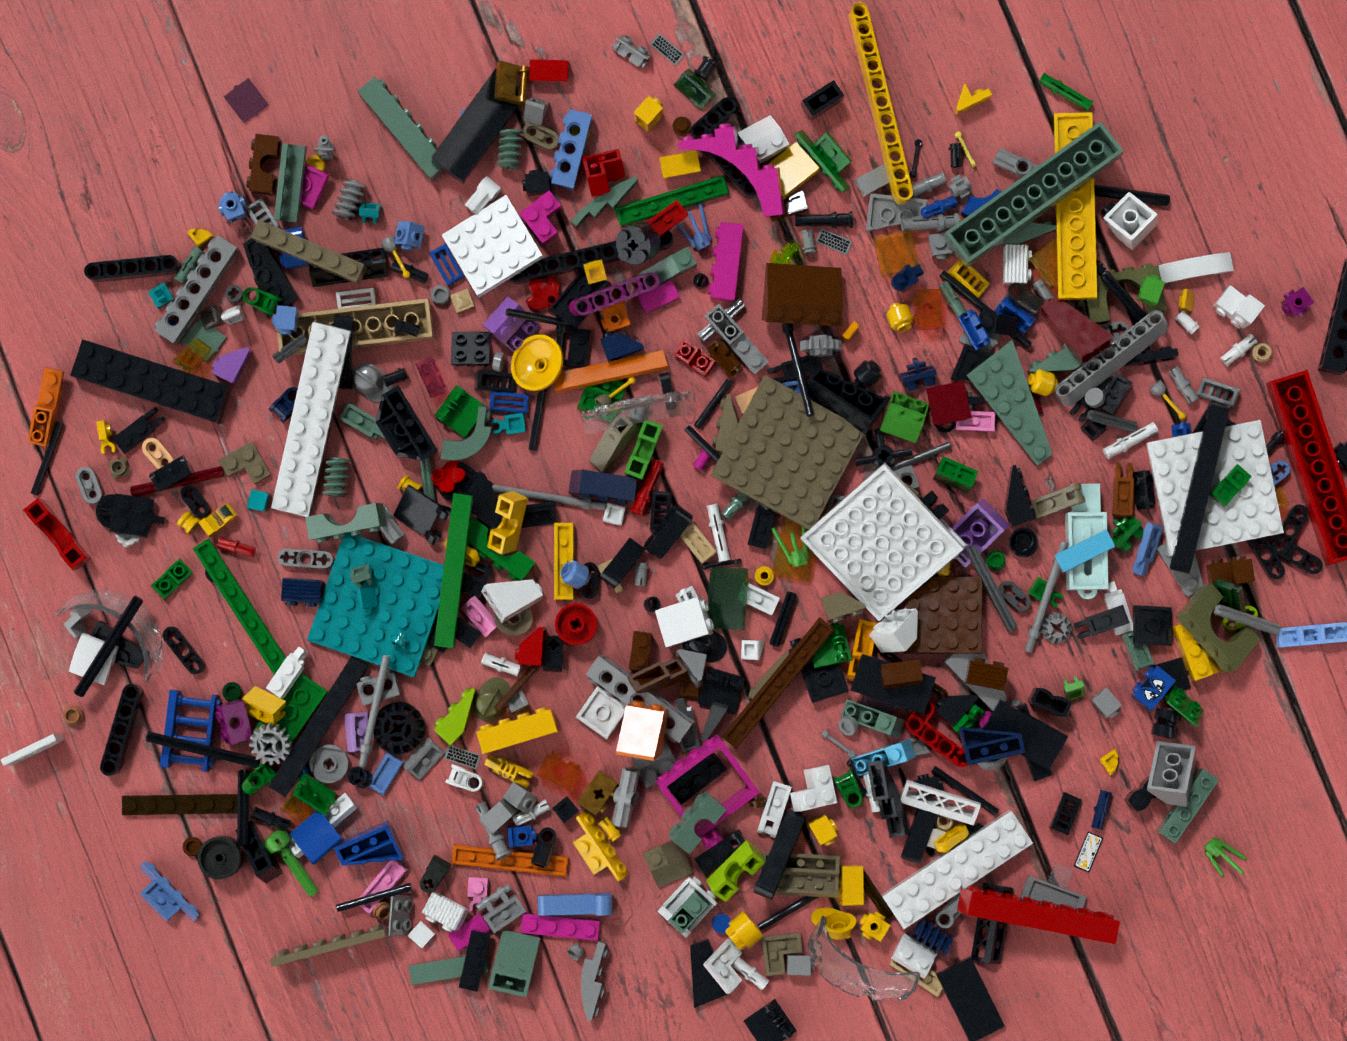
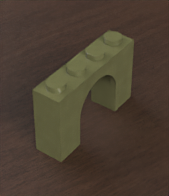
M1152 263L1141 265L1140 269L1126 267L1122 269L1123 272L1115 273V270L1108 271L1118 282L1130 283L1138 291L1146 276L1152 274L1160 277L1159 266H1153ZM1097 276V299L1084 300L1087 316L1096 324L1110 321L1106 299L1109 288L1100 279V276ZM1163 290L1158 304L1155 306L1142 302L1143 310L1147 315L1155 310L1162 313L1167 310Z
M1212 583L1198 588L1176 618L1206 650V653L1213 658L1220 669L1225 673H1229L1241 666L1261 639L1250 626L1237 629L1227 642L1222 641L1215 635L1211 627L1210 617L1213 609L1223 596Z

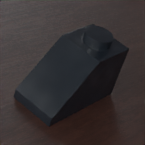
M955 695L947 696L946 698L942 696L935 704L937 706L935 711L951 726H954L977 701L979 696Z

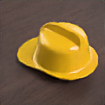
M828 907L816 909L811 915L812 923L826 930L827 935L835 940L849 939L851 937V930L856 926L857 922L852 914Z

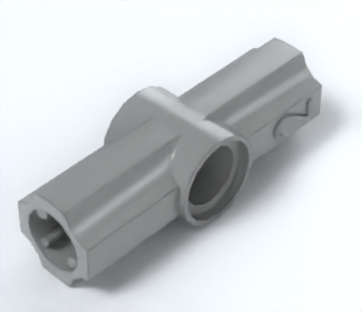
M1002 148L998 149L992 164L1012 172L1019 178L1025 176L1038 166L1030 162L1029 159L1021 158ZM1019 163L1026 166L1025 172L1019 171L1017 167Z
M622 768L620 784L613 796V801L616 804L612 823L615 826L629 827L632 810L637 804L639 796L636 789L640 771L636 768Z

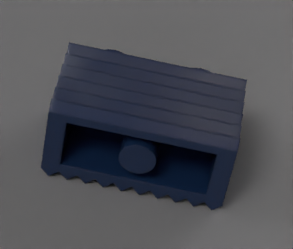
M283 578L281 601H286V605L297 606L298 602H303L307 607H316L317 603H321L323 581Z

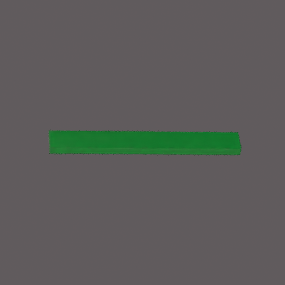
M453 493L434 646L452 649L455 646L473 495Z
M208 538L192 549L275 675L287 657L216 547Z

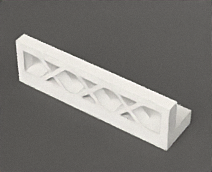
M909 780L906 781L900 794L903 804L973 826L981 807L979 802ZM909 787L916 788L919 793L908 789ZM929 794H935L938 799L933 798V797H930V796H927V795H929ZM949 799L954 800L956 805L946 801ZM970 805L975 807V809L971 810L965 808V806Z

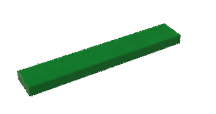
M724 175L616 207L615 212L620 227L654 217L676 200L685 208L728 195L729 191Z

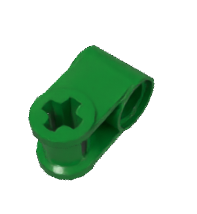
M255 287L246 288L242 295L243 300L247 304L271 316L275 314L274 311L278 302L282 300V298ZM252 291L257 293V298L254 301L250 299Z
M268 761L258 766L244 780L242 789L246 794L254 795L272 782L277 773L269 766Z
M851 769L848 770V773L839 777L834 776L835 784L846 805L853 808L858 807L862 802V795ZM851 793L857 794L859 798L858 802L854 805L848 802V796Z

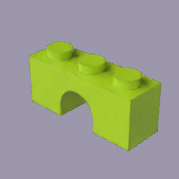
M746 840L706 881L712 893L724 902H727L739 890L737 880L740 874L747 871L753 876L766 861L760 850Z

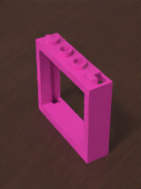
M718 735L713 736L711 739L707 738L701 747L691 750L689 756L683 760L676 761L670 770L663 771L662 775L655 780L658 787L682 817L685 811L668 790L667 786L718 748L722 750L747 785L722 803L727 810L715 824L707 819H701L695 824L694 831L699 837L760 793Z

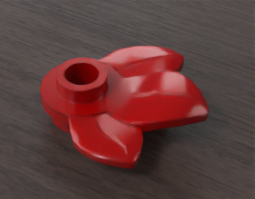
M552 276L548 277L546 282L538 279L531 280L530 290L533 295L525 302L535 310L549 309L553 303H549L548 298L554 297L556 301L560 296L558 294V281Z
M451 460L443 468L436 469L432 473L431 479L433 484L439 487L442 492H452L455 489V484L460 483L465 478L466 472L463 469L457 468L458 460Z

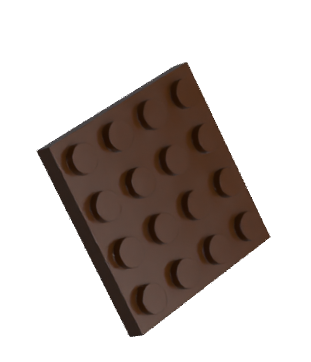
M930 577L904 600V609L916 608L918 611L917 639L907 651H904V654H982V577Z

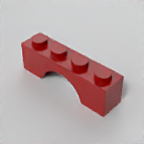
M37 498L23 509L34 525L50 539L58 550L59 555L72 570L79 569L91 559L43 499Z

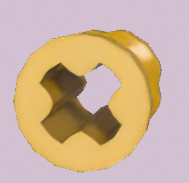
M406 474L397 488L405 491L407 485H411L420 491L423 485L417 484Z

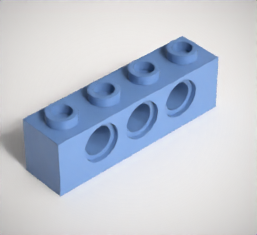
M572 109L569 110V114H565L563 125H566L565 130L560 133L558 143L561 144L560 150H556L554 156L556 166L555 169H551L549 180H552V186L575 191L593 119L592 114ZM573 127L580 129V133L576 136L570 134V130ZM567 146H574L576 148L575 152L567 154L565 152ZM569 164L571 169L569 172L564 173L560 170L561 166Z

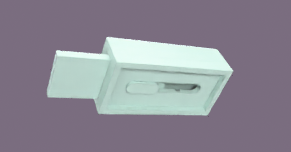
M1081 484V494L1085 497L1086 502L1071 507V512L1065 514V542L1068 543L1067 549L1107 529V512H1101L1100 484ZM1073 492L1071 493V499H1074ZM1108 551L1066 571V590H1077L1081 598L1091 599L1095 597L1097 590L1108 589ZM1084 590H1090L1091 593H1084Z

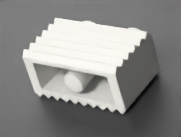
M1006 244L1003 248V285H1026L1028 281H1031V269H1028V262H1031L1032 250H1028V245Z
M432 892L422 913L426 915L425 919L433 923L438 921L443 924V929L452 932L453 930H460L469 909L437 892Z

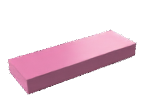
M390 860L360 897L393 888L408 869L397 860ZM383 899L361 905L360 907L371 915L375 906Z

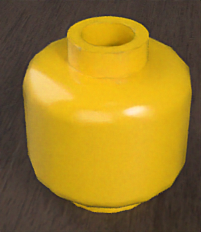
M892 304L886 313L890 327L898 332L907 331L912 327L914 321L908 305Z
M1039 369L1028 376L1027 383L1033 393L1048 396L1057 387V379L1052 372Z

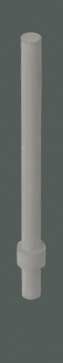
M495 484L492 486L496 493L503 494L515 491L527 498L581 506L582 509L590 510V508L605 510L606 503L591 501L588 498L579 499Z
M1061 541L1057 554L1066 550L1068 543ZM1056 559L1033 626L1028 632L1029 638L1025 651L1030 653L1033 651L1036 639H1039L1041 633L1039 630L1060 570Z
M383 655L365 738L360 747L361 756L358 766L363 768L366 767L368 755L372 751L373 745L371 742L391 657L389 655Z

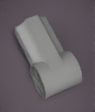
M383 504L387 526L380 527L387 540L393 544L405 534L393 519L392 513Z
M959 893L953 896L935 914L934 922L937 926L949 928L961 914V912L957 911ZM942 914L948 916V922L945 925H942L939 921V917Z

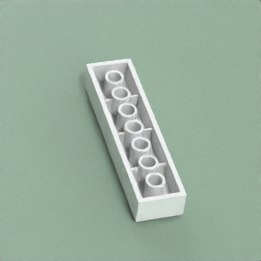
M1007 810L967 837L966 840L956 844L951 851L941 854L881 894L902 928L905 929L961 892V888H967L1033 844L1013 812Z

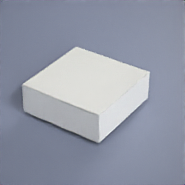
M607 503L603 522L621 526L626 507Z
M420 921L408 934V937L420 948H423L435 933Z

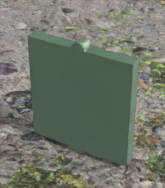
M200 317L193 327L189 328V332L181 342L208 362L214 353L219 351L218 348L227 337Z

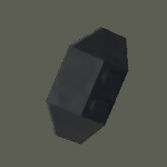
M399 385L381 396L376 424L394 454L400 457L423 461L438 452Z

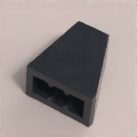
M479 470L461 494L473 495L471 513L492 529H495L500 525L503 516L495 512L498 498L486 475Z

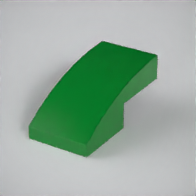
M1236 464L1209 495L1222 507H1225L1252 476L1240 465Z

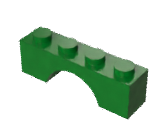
M473 517L470 520L467 546L470 548L472 545L478 549L477 552L484 559L489 557L494 560L492 565L502 571L505 568L510 572L508 576L513 580H524L536 562L521 551L513 555L504 556L488 548L490 529Z

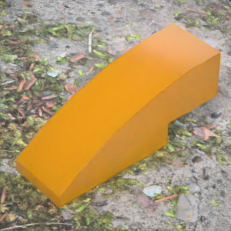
M859 619L851 652L852 660L849 662L846 680L853 681L861 654L872 657L874 642L869 634L878 623Z

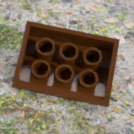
M766 263L762 321L841 327L843 312L841 268Z

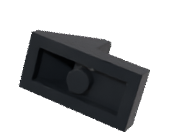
M980 310L979 318L982 323L977 326L978 329L984 326L988 332L1015 336L1019 317Z

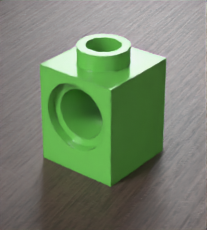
M1156 275L1146 276L1143 279L1136 300L1155 306L1158 304L1165 282L1161 281V278Z

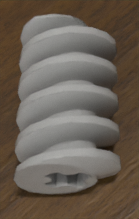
M347 178L348 181L343 182V186L346 188L340 189L344 196L339 195L337 197L341 203H335V207L338 210H332V214L351 221L350 217H356L352 211L359 210L355 203L362 202L357 197L365 195L360 190L367 189V187L360 182Z

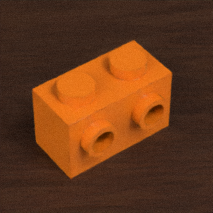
M615 290L612 291V297L614 299H616L617 292ZM623 301L598 310V312L602 311L604 319H601L604 330L608 329V332H617L631 327Z

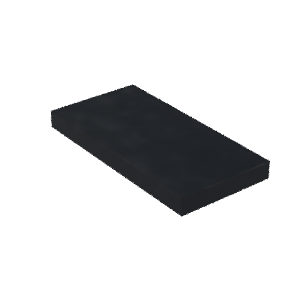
M861 654L850 691L925 714L936 677L922 673V684L883 689L881 664H888L890 662Z
M999 699L983 727L984 730L1021 733L1026 753L1020 755L1048 770L1068 738V735Z
M970 956L936 973L968 1041H978L1005 1026Z

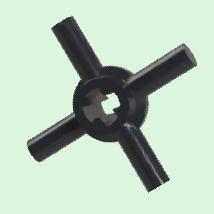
M880 428L875 429L878 447L871 456L856 458L855 464L860 466L874 463L877 467H880L886 463L890 467L895 459L912 456V449L893 451L890 447L885 446L883 432L880 431ZM881 453H885V456L888 455L886 461L879 459Z

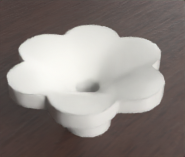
M116 533L115 535L117 541L123 543V547L126 548L140 540L139 536Z

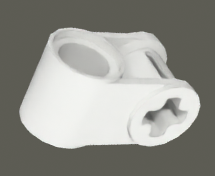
M451 765L452 770L449 778L445 781L446 783L473 792L483 788L484 779L481 775L468 771L463 767ZM473 777L479 780L477 788H473L470 785V780Z

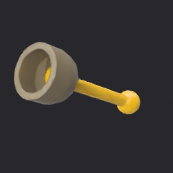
M630 377L625 384L610 395L601 394L594 400L602 411L606 410L611 405V398L628 385L634 384L636 379Z

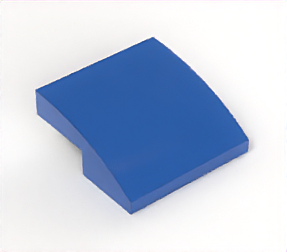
M317 810L290 833L295 843L313 865L343 840L327 817Z

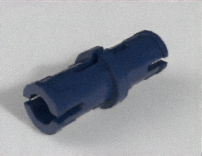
M1100 790L1097 806H1094L1095 814L1091 825L1092 828L1103 830L1106 813H1109L1108 806L1112 795L1111 792Z

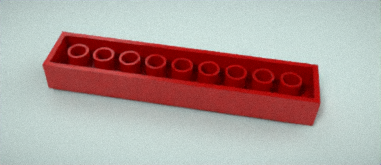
M1308 370L1266 383L1285 438L1289 456L1325 565H1332L1347 560V488Z

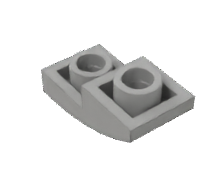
M885 164L854 180L863 197L889 184ZM894 173L895 177L898 179V174Z

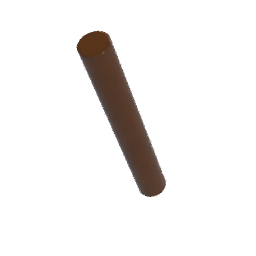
M533 665L525 671L494 706L496 711L500 712L537 671Z

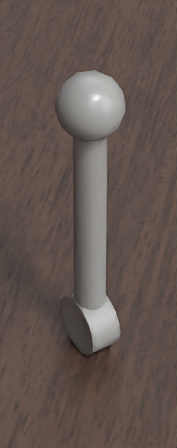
M824 730L822 732V736L824 738H828L832 742H834L837 746H839L841 749L847 752L850 758L855 757V751L846 748L843 744H841L839 741H837L835 738L829 735V732L827 730Z

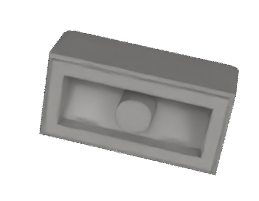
M427 737L404 762L403 767L420 781L443 756L445 751Z

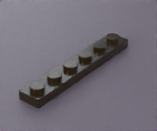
M238 794L122 796V815L237 814Z

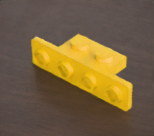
M587 810L578 815L576 819L586 834L575 840L573 844L593 874L608 866L615 879L620 882L629 875L626 866L620 861L616 851L611 847L604 833L595 823L593 816Z

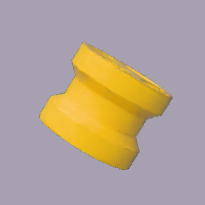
M188 510L181 516L176 525L183 527L189 535L199 525L198 522L201 520L198 517L192 516V512Z

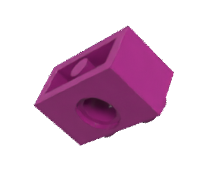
M234 700L216 706L217 712H215L217 721L221 724L222 730H220V735L225 743L232 745L250 739L252 732L244 701ZM235 718L236 724L231 728L230 720Z

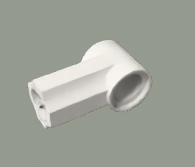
M486 176L479 183L476 192L465 203V206L477 215L490 201H493L498 196L502 188Z

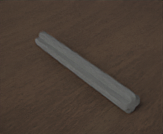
M969 546L966 552L979 577H982V583L1007 631L1015 630L1017 624L977 546Z

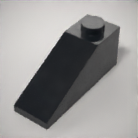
M252 820L249 821L248 846H243L256 877L267 884L283 873L273 853L270 854L265 848V840Z

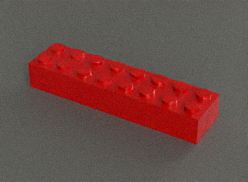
M968 886V889L961 888L957 911L965 915L1116 944L1120 921L1115 920L1114 915L1101 911L1094 912L1080 907L1075 908L1065 904H1060L1059 907V904L1042 900L1041 902L1024 896L1022 900V897L1005 893V896H1003V893L989 889L985 893V890L974 886Z

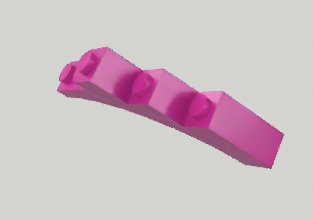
M730 123L720 124L718 129H714L715 137H713V133L703 134L701 139L687 136L682 137L683 141L678 142L679 150L696 149L721 156L734 164L755 188L761 202L764 217L785 214L780 168H774V164L763 166V170H761L758 147L746 144L741 145V149H739L736 126L731 127Z

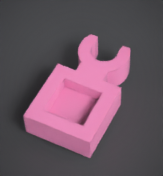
M469 877L467 897H473V901L469 905L470 911H473V905L475 903L479 904L482 898L487 897L488 878Z

